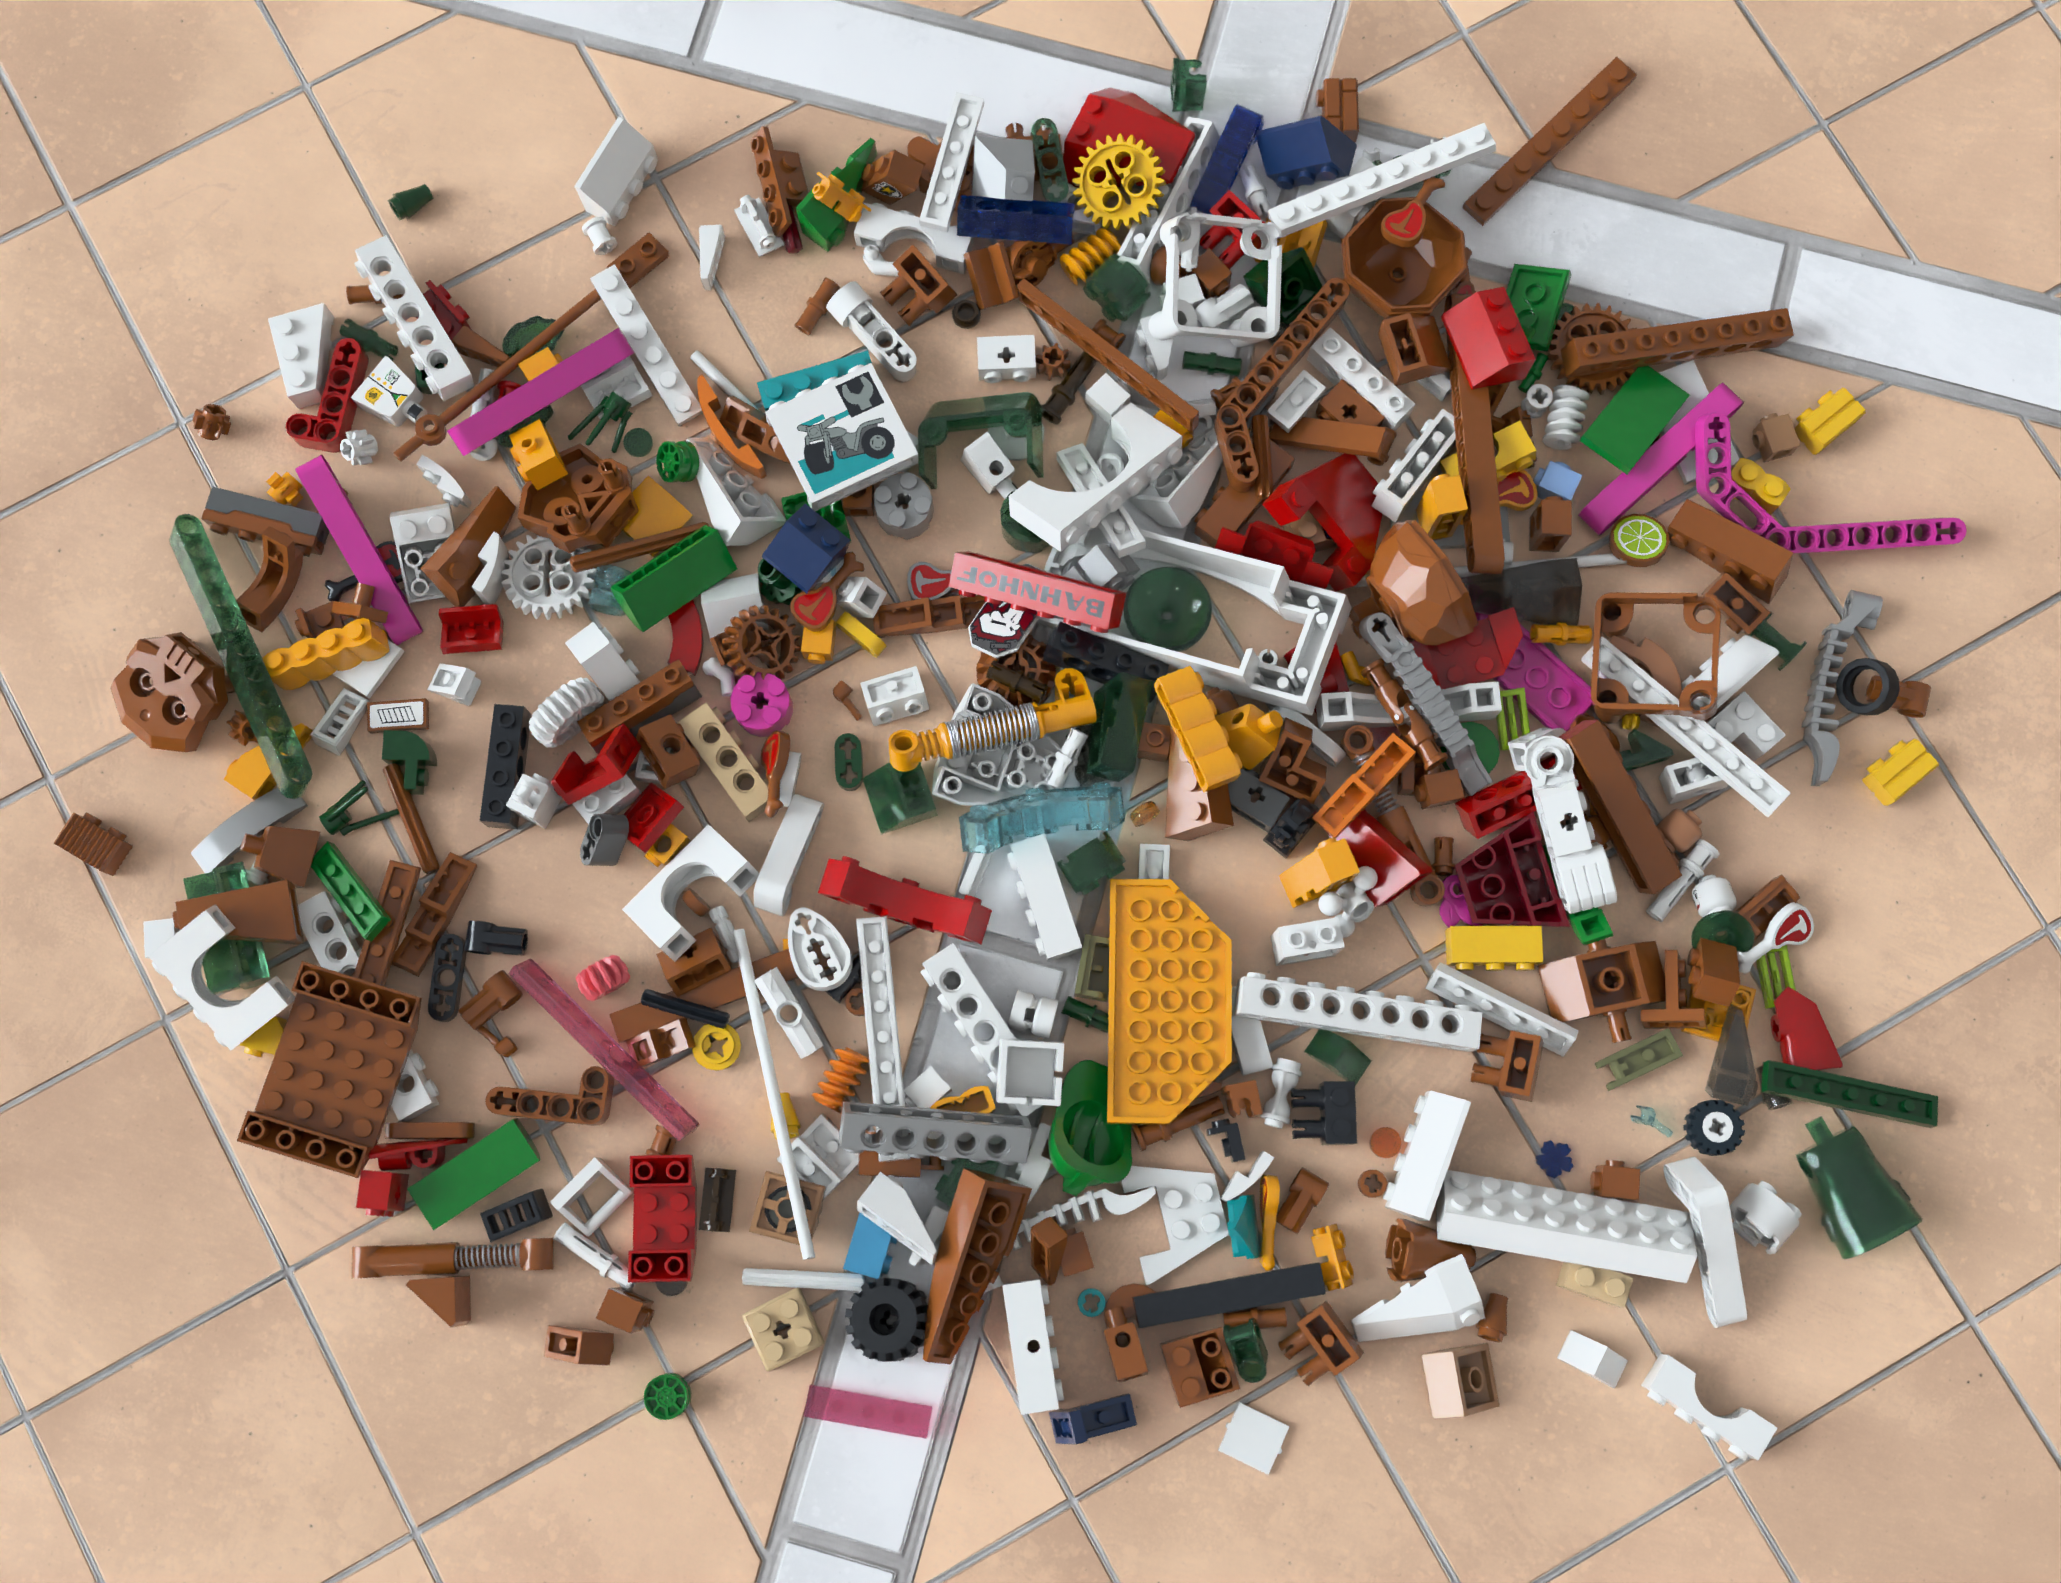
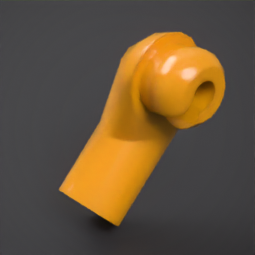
M1349 651L1342 654L1340 658L1348 678L1358 684L1372 686L1367 677L1363 678L1361 675V671L1365 667L1359 665L1354 652Z

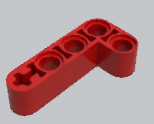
M344 338L335 346L317 416L296 413L287 419L286 431L299 446L331 453L341 451V441L347 439L346 432L352 429L357 404L351 396L364 382L369 362L367 353L355 339ZM350 378L346 385L340 386L344 379ZM343 405L339 412L333 413L335 407ZM308 427L305 433L298 435L300 429ZM336 432L332 439L326 440L329 433Z

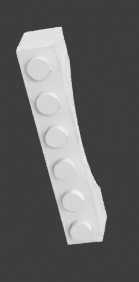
M1499 682L1469 683L1441 690L1444 698L1449 700V706L1454 714L1459 716V722L1493 720L1502 711ZM1356 692L1323 693L1319 696L1316 703L1318 728L1321 731L1347 730L1355 725H1363L1367 728L1395 726L1391 717L1374 694ZM1411 693L1407 694L1411 701L1414 698ZM1413 704L1418 710V712L1421 713L1422 709L1420 708V706L1418 704ZM1423 718L1426 724H1431L1427 718ZM1411 720L1406 722L1407 725H1411Z

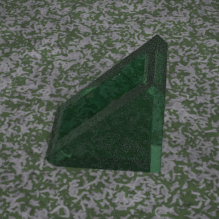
M1319 1029L1304 1053L1344 1080L1355 1081V1086L1371 1063V1060L1351 1041L1328 1030Z

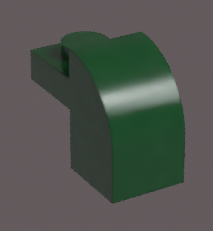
M384 730L382 760L389 765L396 763L399 766H405L404 790L412 795H424V786H427L429 782L428 769H425V766H437L434 750L428 743L412 732Z

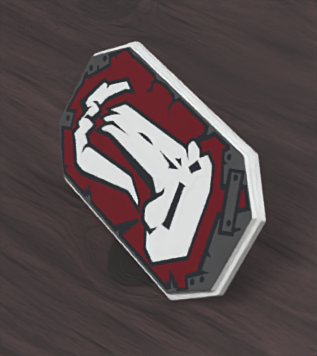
M1029 563L1024 564V566L1042 570ZM1003 601L1002 604L985 602L968 627L971 646L994 658L1017 652L1040 616H1037L1036 610L1029 608L1028 611L1011 609V604Z

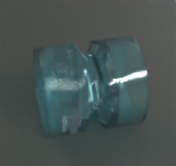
M612 565L597 567L594 580L595 585L598 587L591 590L588 607L604 614L624 616L625 612L622 610L610 587L632 572Z

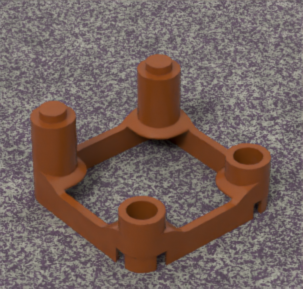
M1611 592L1600 596L1595 606L1591 699L1596 716L1600 721L1608 724L1616 723L1626 714L1679 715L1693 717L1696 720H1707L1715 714L1718 698L1721 609L1718 600L1714 596L1705 594V597H1698V593ZM1634 604H1683V616L1687 626L1698 633L1713 634L1712 680H1699L1688 684L1680 694L1679 707L1678 704L1629 703L1628 691L1621 682L1615 679L1599 678L1602 633L1609 638L1613 635L1616 637L1625 635L1633 618ZM1701 610H1711L1715 614L1714 620L1707 624L1698 622L1696 615ZM1703 696L1710 699V704L1700 707V710H1695L1692 707V702L1697 697Z

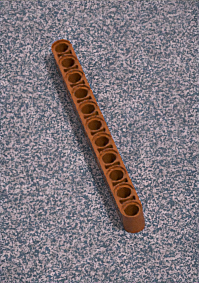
M1449 293L1445 300L1444 313L1471 295ZM1446 331L1448 358L1452 367L1450 382L1458 471L1468 507L1463 517L1467 569L1469 573L1501 574L1505 556L1488 386L1471 390Z

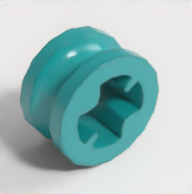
M1089 1288L1084 1290L1078 1298L1079 1310L1088 1317L1100 1315L1105 1308L1104 1295L1096 1289ZM1090 1293L1092 1297L1096 1294L1100 1298V1301L1097 1303L1098 1309L1094 1312H1091V1308L1087 1311L1083 1307V1304L1086 1303L1085 1296Z

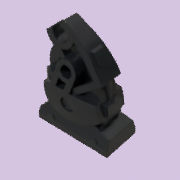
M1304 797L1302 799L1297 798L1263 841L1286 859L1316 822L1312 817L1320 809Z

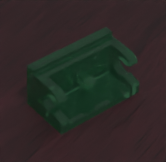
M1173 58L1170 82L1172 112L1203 110L1207 84L1206 75H1192L1189 73L1191 68L1202 67L1201 61Z

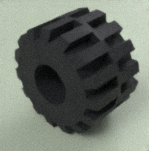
M878 1278L875 1282H867L862 1285L860 1293L853 1294L850 1299L853 1302L852 1308L846 1309L845 1317H850V1325L845 1326L847 1335H852L854 1338L851 1342L855 1349H861L864 1352L863 1356L869 1359H877L881 1362L902 1361L907 1357H913L919 1353L917 1350L920 1346H924L928 1309L925 1299L928 1297L923 1291L915 1288V1284L895 1278ZM890 1313L898 1317V1321H895L893 1326L886 1323V1319L890 1318Z

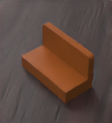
M1003 242L963 254L979 310L1002 305L1019 297Z

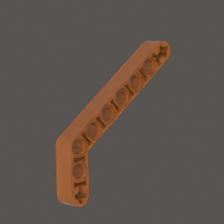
M1335 277L1324 284L1220 407L1214 422V429L1229 483L1235 491L1247 492L1251 490L1259 473L1258 463L1246 423L1341 312L1350 294L1349 284L1344 279ZM1334 294H1336V296L1332 299L1330 304L1328 302L1329 297L1334 296ZM1318 313L1323 319H1315L1311 314ZM1293 334H1301L1306 340H1298ZM1282 354L1288 358V361H1280L1276 355ZM1265 375L1269 377L1271 381L1262 382L1258 378V376ZM1248 396L1253 400V403H1244L1240 397ZM1230 417L1235 421V424L1228 425L1222 421V418ZM1238 444L1242 447L1243 451L1235 452L1229 445ZM1241 463H1243V465H1242L1243 474H1239V472H1240V470H1241Z

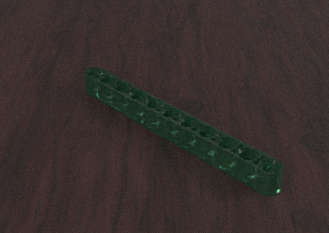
M179 515L175 519L169 538L174 554L279 791L290 799L302 797L313 775L310 764L202 523L193 515Z

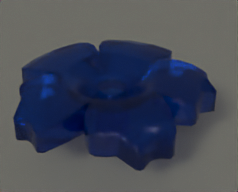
M1551 1140L1543 1142L1540 1151L1544 1155H1537L1535 1157L1536 1164L1541 1169L1547 1168V1177H1552L1553 1179L1562 1175V1170L1570 1172L1571 1168L1574 1167L1572 1158L1565 1157L1571 1152L1568 1144L1557 1143L1554 1145Z

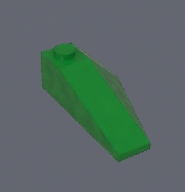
M872 138L868 139L849 156L846 167L843 169L836 167L831 172L832 175L845 183L842 188L845 191L849 192L852 188L861 194L864 182L862 179L863 171L868 164L874 162L877 155L875 140ZM811 190L796 207L801 232L825 251L829 252L833 246H838L844 239L849 221L834 211L839 200L831 209L815 199Z

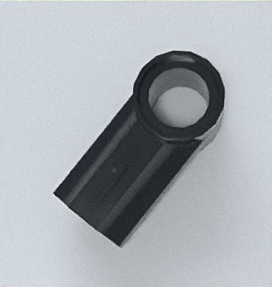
M469 921L464 951L491 955L494 952L524 956L528 944V930L496 926L494 923L483 921Z

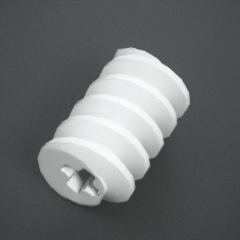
M1556 385L1553 387V400L1549 406L1548 424L1545 426L1546 434L1542 441L1550 448L1568 450L1572 448L1571 443L1580 442L1581 437L1576 433L1581 432L1583 426L1577 422L1585 420V415L1581 411L1587 409V404L1583 401L1588 400L1590 395L1588 392L1575 386Z

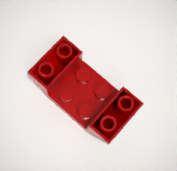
M693 1155L630 1156L629 1187L634 1188L633 1250L628 1251V1282L692 1281L697 1244V1183Z

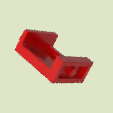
M625 724L614 728L596 758L584 762L575 751L570 752L551 780V784L555 792L569 806L623 778L642 746Z

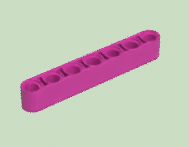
M617 328L452 427L447 432L461 454L465 456L629 357L634 351L621 330Z
M1719 384L1643 454L1628 475L1622 472L1591 500L1578 516L1599 536L1602 535L1687 457L1686 455L1690 450L1692 452L1695 450V423L1699 417L1704 414L1719 412L1726 415L1729 419L1741 408L1744 401L1726 384ZM1709 423L1708 425L1709 429L1713 430L1717 427L1716 424Z
M320 455L295 468L299 479L358 582L375 587L371 605L375 609L388 612L386 624H382L392 641L399 645L423 632L418 619L324 456Z

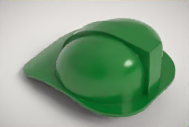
M1084 1060L1075 1064L1066 1074L1061 1091V1106L1056 1108L1048 1137L1050 1160L1055 1170L1063 1177V1192L1077 1196L1087 1186H1096L1104 1182L1118 1183L1129 1174L1132 1166V1124L1107 1123L1108 1067L1091 1060Z

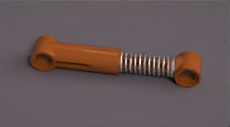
M1355 725L1347 729L1341 737L1340 747L1344 750L1346 756L1356 764V769H1360L1374 754L1375 748L1373 746L1374 738L1372 732L1363 725ZM1359 735L1364 741L1363 748L1356 749L1352 747L1349 741L1350 736ZM1389 784L1372 801L1376 803L1374 807H1378L1377 812L1381 813L1377 820L1430 866L1433 872L1411 887L1410 895L1412 900L1419 906L1427 907L1434 905L1444 896V883L1437 877L1404 806L1400 807L1398 803H1395L1397 799H1393L1395 794H1391L1392 789L1388 788L1390 787ZM1423 883H1429L1434 888V895L1431 899L1425 898L1421 894L1420 888Z
M553 1238L522 1239L521 1243H511L510 1246L506 1243L504 1246L500 1244L497 1247L494 1244L492 1247L489 1244L486 1247L484 1244L482 1247L478 1245L477 1248L474 1245L471 1248L469 1245L466 1248L463 1245L460 1247L458 1242L352 1247V1278L458 1274L462 1268L464 1270L467 1268L471 1270L472 1268L483 1269L485 1267L488 1269L491 1267L493 1269L494 1267L505 1268L506 1266L508 1268L511 1266L514 1268L516 1266L521 1267L522 1271L554 1269Z

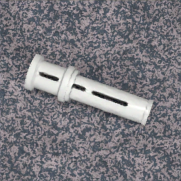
M1699 839L1695 843L1696 846L1689 855L1679 861L1678 866L1682 876L1666 886L1649 908H1647V914L1656 921L1663 922L1695 879L1702 878L1704 876L1703 870L1713 858L1716 859L1720 855L1718 850L1707 841Z

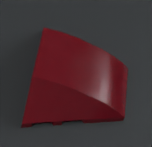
M1531 812L1454 865L1472 923L1570 927L1543 850L1542 837L1534 812Z

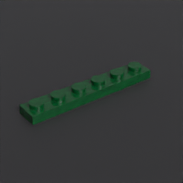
M1771 1060L1763 1062L1762 1093L1927 1128L1937 1127L1938 1096Z

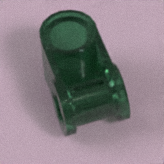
M1251 1318L1248 1323L1233 1327L1230 1324L1224 1325L1225 1342L1233 1356L1241 1378L1250 1383L1262 1381L1267 1373L1268 1350L1264 1344L1257 1320Z

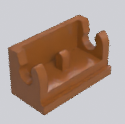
M1782 874L1770 880L1729 917L1751 942L1756 940L1767 929L1773 917L1784 906L1792 902L1798 903L1797 901L1800 899L1799 894L1785 880L1786 878Z
M1256 1080L1225 1085L1221 1089V1095H1225L1227 1109L1231 1117L1235 1118L1236 1114L1240 1115L1241 1109L1245 1107L1248 1118L1263 1114Z

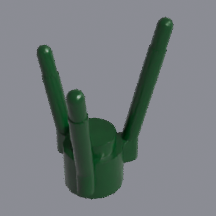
M612 391L609 397L605 395L601 403L568 435V439L572 440L602 411L604 416L594 428L585 444L587 446L591 445L610 418L616 422L621 418L611 449L613 453H616L627 421L633 414L629 411L632 404Z
M362 780L336 804L320 815L319 818L331 835H335L340 831L345 836L353 830L388 819L400 813L398 809L349 824L348 822L352 820V817L347 808L368 792V788L364 787L366 782Z

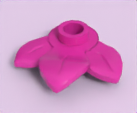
M1451 875L1446 877L1442 881L1445 892L1439 908L1441 919L1448 928L1455 926L1461 919L1470 926H1483L1484 924L1472 923L1458 876ZM1454 885H1457L1459 888L1458 895L1453 892Z

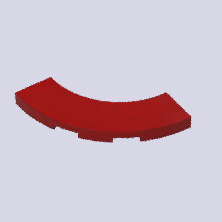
M692 599L668 616L672 627L673 643L667 663L670 665L679 659L686 672L696 676L703 653V631L699 612Z

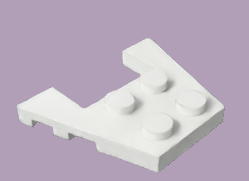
M1131 1166L1129 1174L1121 1181L1124 1193L1155 1186L1170 1250L1139 1257L1146 1285L1152 1284L1229 1235L1214 1173Z

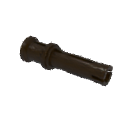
M1083 351L1060 384L1053 386L1051 389L1052 394L1046 403L1039 406L1038 412L1040 415L1053 424H1059L1062 420L1061 415L1068 405H1073L1075 393L1098 361Z

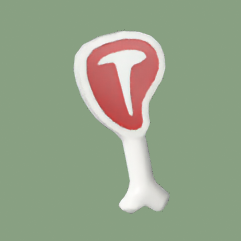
M1794 902L1784 906L1769 923L1764 940L1748 952L1737 951L1739 972L1748 973L1752 964L1772 949H1779L1786 944L1801 945L1807 942L1814 932L1813 918L1807 908Z

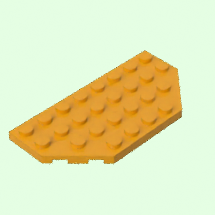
M1110 879L1107 1123L1170 1124L1232 1063V940L1171 879Z

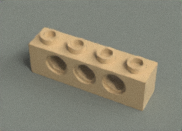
M704 703L677 722V724L682 725L687 738L742 814L750 822L765 810L768 800L767 778L762 780L756 770L761 767L751 753L745 756L739 747L743 745V742L735 731L732 730L728 733L722 725L726 722V719L719 709L715 707L711 710L709 705ZM710 732H720V738L717 742H706V737ZM727 755H736L737 761L733 766H723V760ZM745 778L754 779V785L749 790L740 789V783Z

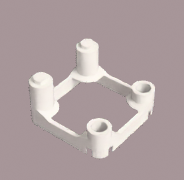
M1184 213L1165 222L1160 230V238L1167 251L1166 296L1163 310L1152 315L1149 320L1151 335L1161 341L1176 336L1230 339L1233 345L1240 348L1274 337L1280 327L1282 245L1277 246V239L1282 237L1279 227L1272 222L1262 223L1263 220L1194 213L1192 215ZM1200 224L1242 228L1243 233L1240 238L1242 251L1247 256L1254 257L1255 259L1268 260L1267 307L1256 306L1249 308L1242 318L1236 319L1230 324L1229 329L1197 327V314L1193 306L1185 300L1178 299L1179 253L1188 251L1197 244L1200 236ZM1177 226L1182 232L1180 241H1178V235L1173 234V228ZM1253 233L1257 234L1261 239L1260 249L1255 248L1252 243L1251 237Z

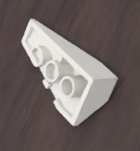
M1214 424L1187 445L1188 451L1182 455L1176 464L1169 466L1156 480L1150 481L1141 488L1137 495L1129 498V501L1162 526L1184 528L1188 525L1201 508L1223 461Z
M1460 1254L1432 1266L1424 1272L1427 1277L1413 1286L1409 1282L1400 1287L1402 1292L1391 1301L1381 1300L1353 1318L1351 1321L1357 1341L1363 1342L1454 1331L1465 1326H1473L1479 1320L1484 1319L1482 1300L1463 1255Z

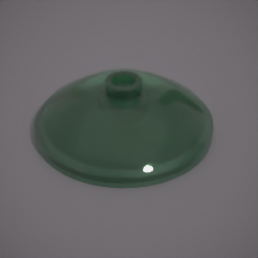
M1160 567L1145 572L1132 583L1126 594L1123 616L1129 633L1136 641L1182 652L1194 646L1206 633L1211 621L1212 604L1205 586L1194 575L1175 567ZM1169 612L1172 617L1169 620H1165L1161 617V614Z

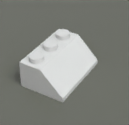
M619 116L575 184L585 211L595 217H603L607 223L614 227L619 219H623L626 216L630 201L641 192L644 179L648 173L654 171L658 161L654 146L625 119Z
M1746 634L1738 641L1732 637L1720 648L1723 654L1719 657L1717 709L1780 652L1776 648ZM1712 656L1699 667L1702 673L1698 677L1694 678L1690 675L1681 683L1682 690L1694 681L1712 680ZM1700 696L1693 700L1692 707L1695 710H1700V707L1707 706L1711 701L1707 697Z

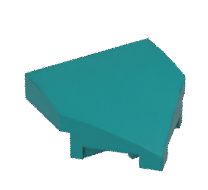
M1254 1195L1239 1196L1237 1200H1228L1229 1236H1231L1233 1257L1260 1258L1261 1249Z

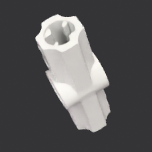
M777 967L754 980L774 1013L777 1022L783 1028L801 1059L824 1046L804 1013L801 1004L795 998ZM785 1005L794 1006L798 1011L797 1017L791 1021L784 1020L780 1015L781 1008Z

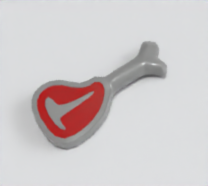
M927 562L913 564L907 576V585L912 599L929 597L931 600L948 596L954 589L949 587L951 570H939Z

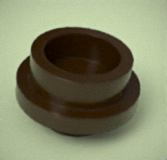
M963 300L953 308L952 317L957 326L969 329L979 323L981 312L976 303Z

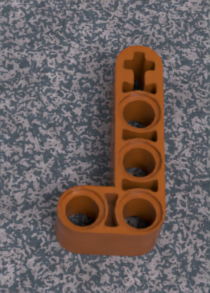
M598 1066L586 1069L581 1077L579 1095L495 1087L487 1093L485 1099L486 1106L492 1113L503 1116L599 1126L606 1122L610 1114L614 1077L610 1071ZM602 1073L604 1084L602 1087L594 1089L591 1085V1079L595 1074ZM536 1096L539 1100V1107L535 1112L530 1113L527 1110V1101L531 1097ZM503 1097L516 1100V1106L497 1104V1100ZM567 1100L570 1109L566 1115L559 1116L557 1105L560 1101ZM597 1103L600 1108L599 1116L590 1120L587 1116V1108L591 1104Z

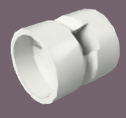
M1018 990L1008 1028L1021 1032L1031 1029L1033 1035L1049 1039L1059 1001L1047 997L1036 1000L1034 994ZM1028 1008L1036 1009L1033 1020L1026 1017Z

